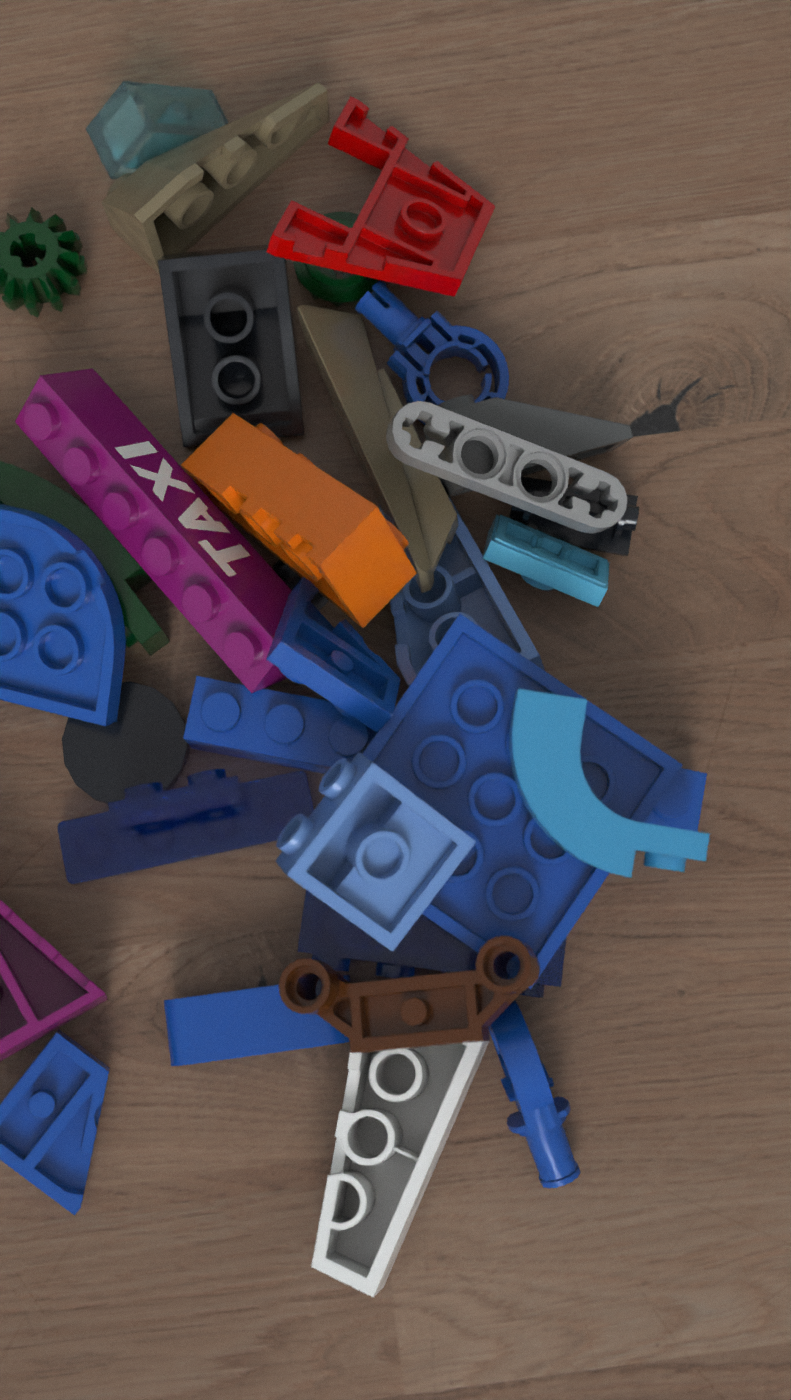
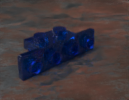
M212 769L187 776L189 786L163 791L161 782L129 787L124 790V800L108 803L109 812L62 821L58 824L57 829L67 881L71 884H81L276 842L284 827L294 816L302 813L308 818L314 811L307 775L304 771H295L243 783L238 776L227 777L225 769Z

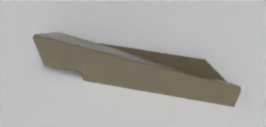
M300 305L297 307V312L305 343L327 387L331 404L386 519L408 540L409 545L404 549V552L417 572L414 578L421 592H427L433 586L434 571L446 544H451L458 528L457 513L439 477L402 463L388 449L386 441L387 426L403 405L385 369L376 370L361 316L359 314L310 305ZM411 424L410 427L402 426V430L411 434L409 445L418 449L422 443L413 425Z

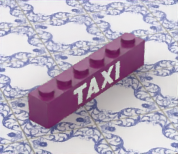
M93 368L40 375L15 423L251 693L288 679L277 666L266 660L287 598L292 590Z

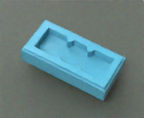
M501 514L500 516L496 515L488 531L482 559L520 574L528 584L535 588L547 591L556 589L599 607L608 590L609 562L607 559Z

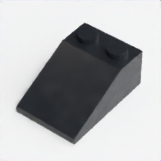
M269 244L165 254L158 260L183 447L200 446L232 413L254 427L259 423L264 424L278 438L304 435L287 261L284 258L275 257L267 253Z

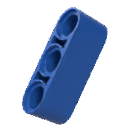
M350 975L342 976L344 979L350 982ZM320 979L317 982L315 988L317 997L319 996L322 989V983ZM279 984L164 1000L171 1066L198 1064L350 1042L348 1037L317 1014H301L290 1010L280 997Z

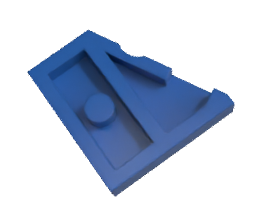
M58 1029L0 1103V1160L75 1215L82 1204L110 1067Z

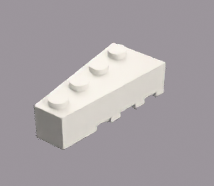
M489 1041L368 1053H351L350 1051L347 1067L349 1072L344 1100L337 1121L330 1175L327 1177L311 1267L371 1297H374L384 1288Z

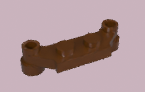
M497 936L488 940L481 947L476 958V970L350 983L323 961L309 958L297 959L283 970L279 980V993L283 1003L290 1010L301 1014H317L350 1039L351 1053L490 1041L489 1026L522 991L536 982L540 973V964L531 947L522 940L510 936ZM517 955L520 960V970L511 979L507 973V964L512 957ZM320 979L322 983V989L319 996L317 997L315 988L317 982Z

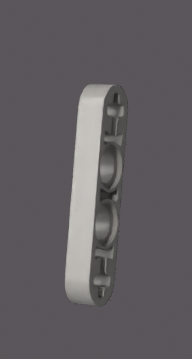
M416 401L406 404L394 415L387 426L386 441L388 449L402 463L577 531L590 534L602 532L620 521L626 511L627 495L625 488L613 475L432 403ZM416 419H419L426 423L424 433L429 437L443 441L449 435L450 430L456 432L457 436L449 445L446 460L444 461L439 459L438 455L445 446L426 440L418 449L409 445L411 434L402 430V426L410 427ZM472 440L481 441L490 448L494 458L490 472L477 474L466 468L461 457L462 447L465 442ZM526 464H540L550 473L552 487L547 496H533L522 486L521 471ZM571 477L574 481L568 487V480ZM566 489L583 496L598 489L601 491L599 501L608 506V509L593 517L589 515L590 504L585 500L572 496L563 502V507L558 504V501L562 498Z

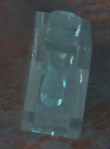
M123 81L86 127V130L110 178L118 179L126 173L132 174L145 161L220 128L229 122L212 90Z

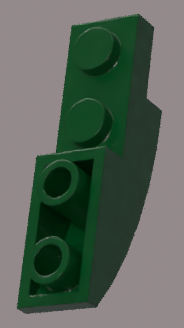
M0 461V504L27 509L57 521L78 536L101 562L112 581L120 602L125 625L126 646L130 648L139 641L151 656L168 644L170 640L135 594L153 580L96 514L73 495L48 480L13 464Z

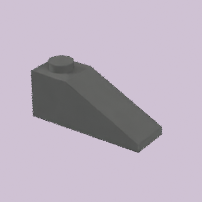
M468 394L452 398L438 405L577 461L613 451L633 438L630 425L497 397L475 403L473 395ZM450 430L449 435L443 441L429 437L424 433L427 441H433L445 446L438 455L439 459L445 461L447 449L452 440L457 436L456 432ZM476 440L464 443L461 457L466 468L477 474L490 472L494 460L490 448L483 442ZM526 464L521 471V477L547 469L540 464ZM439 477L449 498L474 491Z

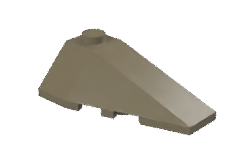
M318 82L145 161L132 174L126 173L120 176L109 188L107 197L101 201L111 228L160 275L158 260L163 255L187 252L330 121L327 89Z

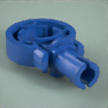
M382 280L372 286L374 291L372 294L367 291L357 303L355 310L370 321L395 346V352L389 358L387 365L403 380V393L407 404L423 401L438 406L445 402L440 400L431 389L429 381L430 368L436 362L452 358V356L469 360L476 366V370L479 373L484 372L488 365L493 372L495 391L489 392L492 375L491 373L485 374L481 381L482 389L480 396L474 400L475 403L495 397L505 399L509 386L507 362L498 345L483 332L467 326H453L438 311L430 319H425L423 316L418 318L386 287V283ZM420 343L430 354H426L418 344Z
M514 1000L489 1026V1032L505 1074V1078L501 1079L502 1085L509 1101H515L518 1112L508 1116L507 1126L511 1132L526 1137L539 1172L541 1185L545 1188H557L571 1183L581 1173L577 1162H575L563 1126L566 1116L570 1113V1104L564 1097L557 1096L553 1098L550 1087L554 1086L553 1080L549 1077L544 1064L541 1063L525 1019L516 1000Z

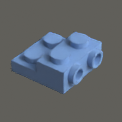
M358 752L351 762L341 758L326 772L319 785V792L325 796L311 815L307 818L300 813L287 823L276 843L277 848L282 853L275 862L288 877L393 952L476 841Z

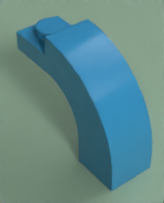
M517 689L514 696L509 732L512 772L526 808L550 839L567 853L590 866L629 878L632 877L636 850L645 852L643 865L685 872L687 859L706 862L709 833L643 823L624 818L607 808L592 792L585 779L580 758L587 699Z

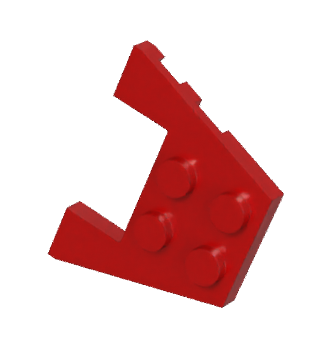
M350 96L333 126L328 145L382 170L353 227L349 228L291 200L272 233L266 252L275 257L455 297L496 206L440 162L432 163L431 167L425 164L405 148L409 138L393 126L384 132L366 118L369 107L360 100Z

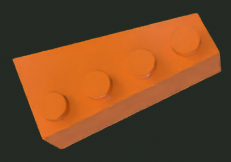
M232 413L181 464L185 472L219 510L301 578L305 577L311 581L319 590V593L362 628L417 574L404 552V549L409 545L408 540L390 521L384 518L378 506L316 467L303 454H296L285 447L281 440L262 423L254 427Z

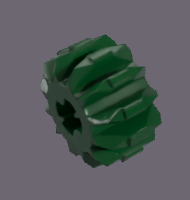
M31 207L26 221L20 223L15 216L7 213L6 225L9 229L5 232H0V295H2L4 304L14 312L25 304L30 315H34L37 318L43 304L50 302L52 308L62 312L64 305L60 296L63 293L80 296L81 286L76 277L87 274L88 264L85 257L80 254L83 248L80 237L73 230L67 231L64 220L56 213L44 221L40 212ZM36 260L37 265L34 266L32 261Z

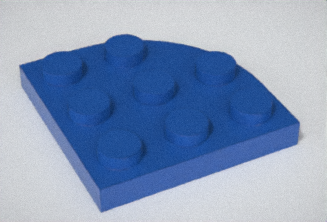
M0 504V700L102 726H108L117 722L125 663L126 637L122 609L110 577L92 550L65 526L40 513Z

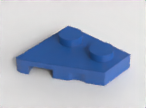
M302 577L289 593L266 660L277 666L281 673L289 680L306 685L332 702L335 708L347 718L359 720L375 732H378L393 716L401 679L380 656L373 653L367 647L362 636L346 619L340 621L335 628L310 602L319 590L311 581Z

